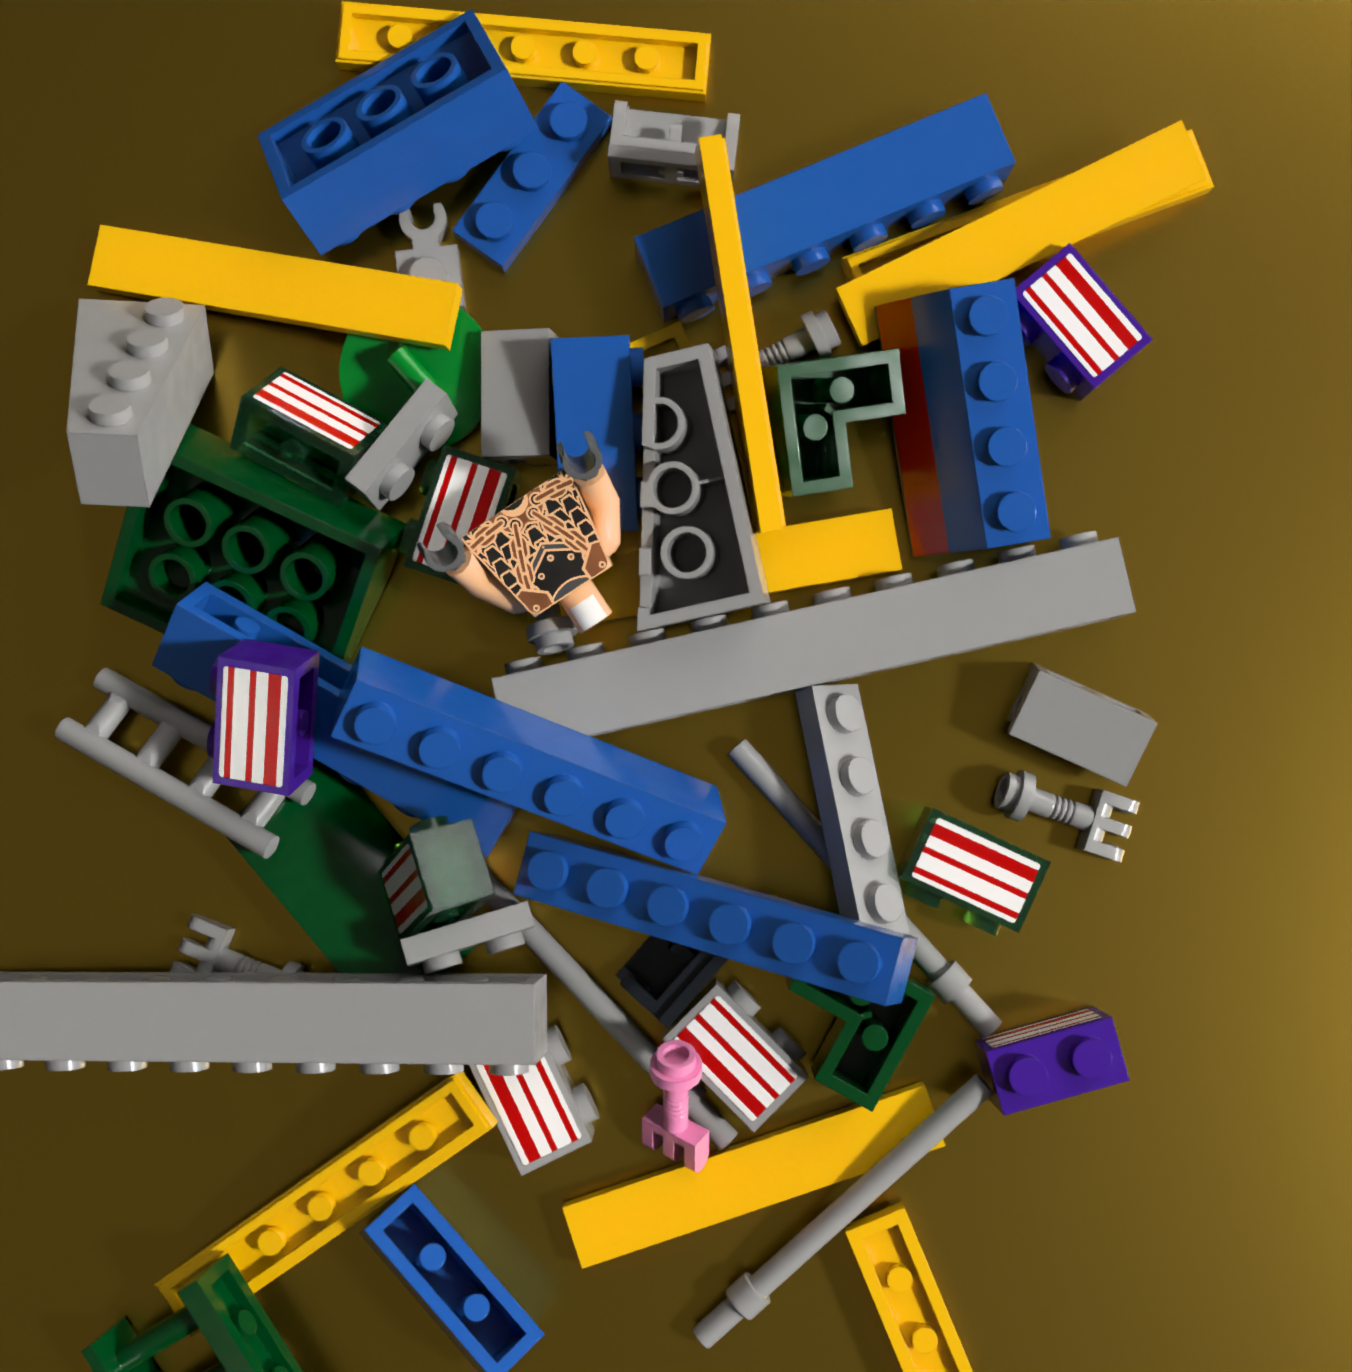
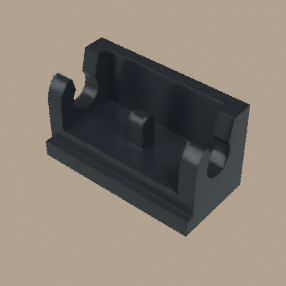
M649 936L616 973V977L621 980L620 985L668 1029L728 959Z

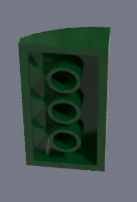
M313 758V773L308 780L316 784V790L311 800L302 806L292 799L285 797L264 827L266 830L279 836L280 839L275 852L269 858L265 859L227 837V839L339 973H424L422 963L411 967L407 965L400 939L471 918L468 913L463 917L460 916L454 896L362 786L347 782L337 771ZM245 806L241 811H239L238 814L241 815L247 806ZM408 843L425 895L427 908L400 934L382 873ZM476 947L460 951L461 959ZM452 967L434 973H446Z

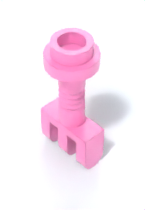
M670 1040L661 1044L650 1059V1077L656 1086L663 1089V1106L656 1103L642 1118V1144L654 1151L663 1144L664 1156L676 1162L684 1155V1166L698 1173L705 1166L709 1156L710 1130L688 1119L689 1090L696 1086L702 1078V1059L688 1042Z

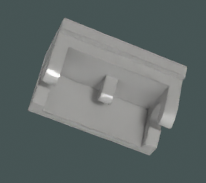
M615 100L608 148L610 177L700 187L695 158L698 137L721 134L722 138H725L733 186L740 114L728 113L726 120L630 109L628 101Z
M550 328L481 331V457L483 459L500 460V465L509 466L558 465L551 338L559 337Z
M1033 662L1008 716L1007 721L1011 722L1008 733L1127 787L1158 723L1141 710Z

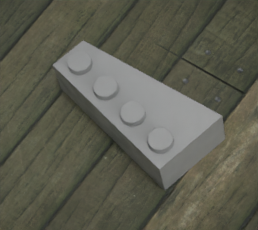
M157 298L149 302L97 299L78 300L66 433L81 504L150 507L214 374L205 305L183 304L175 298Z
M709 343L644 358L642 445L644 446L643 482H641L640 488L642 529L641 548H639L640 607H638L637 631L656 629L771 603L715 351Z

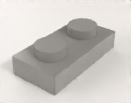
M426 378L345 477L346 481L358 495L378 511L381 510L388 500L394 501L398 499L408 489L414 478L415 471L413 469L429 450L432 452L438 450L450 437L455 426L454 419L458 413L447 393Z
M524 901L400 939L407 965L411 967L422 963L424 973L427 975L462 964L460 951L485 944L487 954L492 955L524 945L525 941L522 932L533 929L535 923L529 903Z

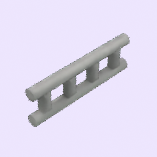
M108 667L100 670L93 683L94 689L108 697L89 722L84 726L67 717L59 723L55 730V739L265 859L275 852L280 839L279 836L266 830L264 827L285 797L304 806L311 800L316 790V784L307 779L289 796L258 791L240 815L211 798L221 785L212 783L213 759L208 757L189 785L159 768L181 738L207 752V737L212 725ZM130 709L158 724L156 730L137 755L108 740Z

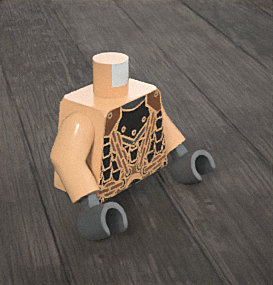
M590 431L583 432L589 448L586 453L577 457L566 454L562 442H559L557 444V452L563 470L461 537L467 547H463V544L449 524L445 522L438 523L436 525L437 528L448 540L445 547L438 551H430L425 548L422 542L419 541L417 544V548L428 566L435 571L446 572L475 598L511 614L529 611L536 617L559 602L580 634L610 615L612 610L592 582V579L613 565L610 556L616 552L621 544L620 499L602 464V455L595 436Z

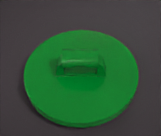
M459 307L450 351L348 334L342 347L339 362L340 388L345 403L380 422L369 433L371 437L377 439L427 378L447 393L458 413L454 419L455 426L450 437L438 450L454 445L469 435L481 422V331L483 329L470 314Z

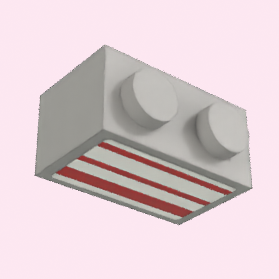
M715 977L692 1000L669 1028L663 1030L662 1040L664 1042L682 1040L691 1044L702 1059L701 1080L755 1132L809 1077L805 1066L800 1062L807 1053L781 1026L771 1033L754 1016L761 1009V1006L738 982L734 980L726 988Z
M556 1025L547 1029L548 1052L536 1065H529L528 1073L499 1076L489 1073V1065H469L489 1109L498 1120L496 1124L521 1176L592 1142L595 1131L592 1122L600 1118L595 1102L586 1085L582 1083L575 1087L564 1064L571 1061L572 1057L566 1041Z

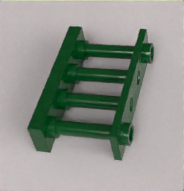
M228 1253L205 1267L177 1292L185 1305L183 1308L139 1335H136L126 1317H123L81 1351L93 1372H160L151 1357L200 1329L220 1360L219 1363L203 1372H303Z

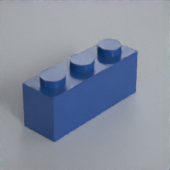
M630 335L551 338L556 445L562 442L566 454L577 457L586 453L589 448L583 432L590 431L595 436L602 455V464L620 499L621 532L638 531L639 515H642L640 488L643 477H637L636 451H643L644 449L642 445L643 413H634L633 387H643V348H631ZM557 452V463L559 473L563 470V467Z
M415 1183L406 1188L359 1232L361 1237L477 1372H508L545 1335Z

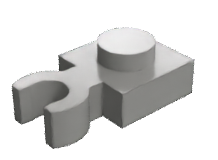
M441 202L433 203L435 220L427 229H418L413 226L414 221L410 208L400 213V227L406 239L412 244L413 249L395 251L397 273L458 283L463 289L459 307L466 311L459 248L457 244L441 246V242L445 239L449 229L448 217Z

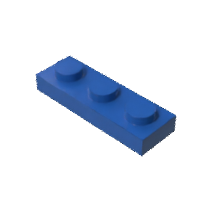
M562 81L534 119L539 129L524 137L509 152L452 229L455 238L505 273L611 130L613 117Z

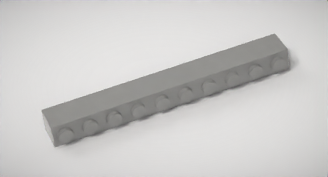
M1089 531L1059 539L1061 550L1037 555L1035 545H1027L997 553L999 564L975 569L973 559L944 564L936 567L938 578L914 583L911 573L889 576L874 581L876 592L852 597L850 587L823 591L814 594L813 600L815 605L790 611L788 601H779L752 608L753 619L728 625L727 616L724 614L690 622V634L667 639L664 628L628 636L630 647L605 653L603 642L583 645L566 650L568 661L543 667L541 656L521 659L504 664L506 675L491 678L497 700L593 737L797 691L810 686L823 685L1111 620L1135 613L1136 608L1119 537L1098 541L1097 532Z
M0 972V1070L23 1067L24 1060L45 1061V1070L48 1071L76 1070L84 1068L86 1061H107V1070L113 1072L147 1068V1062H169V1070L172 1072H197L210 1068V1062H232V1071L237 1073L268 1071L272 1069V1063H296V1072L318 1074L334 1071L336 1063L359 1064L360 1072L364 1074H388L399 1071L400 1064H424V1073L431 1075L461 1073L464 1071V1065H489L490 1074L513 1076L528 1073L529 1065H536L548 1052L547 974Z

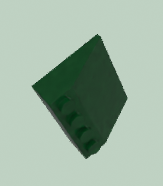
M189 424L150 507L127 506L100 604L164 634L176 604L203 583L208 582L345 662L350 663L390 577L408 524L346 495L341 496L335 501L241 450L242 447Z

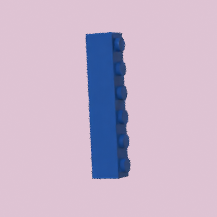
M984 93L734 196L750 297L767 290L773 284L771 279L791 270H794L796 276L811 273L825 266L830 261L829 255L849 246L852 247L854 252H859L883 242L888 237V230L908 222L911 228H919L942 217L946 213L944 207L967 199L969 205H974L1000 193L1004 189L1002 183H1005L1016 161L987 94ZM704 209L634 237L635 256L664 323L677 317L681 323H688L714 310L713 302L718 301Z
M208 582L203 583L176 604L152 662L153 667L171 676L181 687L197 691L216 702V697L212 696L209 690L212 666L220 654L243 639L320 651L313 758L337 771L347 782L363 786L391 802L401 813L419 818L447 834L456 844L472 828L481 855L488 858L507 829L518 807L330 737L336 700L350 672L351 664Z
M362 646L336 700L330 737L696 875L699 874L727 823L718 788L713 784Z
M534 831L529 833L513 893L514 895L883 1006L902 1003L918 942V937L696 875L562 835Z

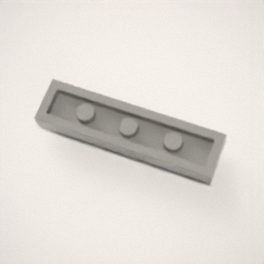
M858 683L818 685L795 692L840 915L900 933H910Z

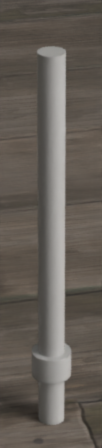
M745 738L727 756L831 870L821 821ZM907 917L910 931L907 935L918 937L913 961L930 979L926 985L943 1004L951 1002L982 1038L989 1036L1000 1026L1002 1021L970 987L969 984L972 978L955 960L948 962Z
M485 866L491 891L482 900L493 911L520 903ZM532 915L535 927L522 932L525 945L650 1076V1059L657 1051V1046ZM698 1083L689 1090L688 1118L710 1130L709 1140L721 1151L736 1137L738 1132L704 1097L707 1090Z
M976 1073L754 1274L751 1275L745 1272L726 1289L728 1297L693 1327V1332L701 1344L710 1349L744 1317L752 1320L771 1303L769 1295L994 1094L988 1084Z

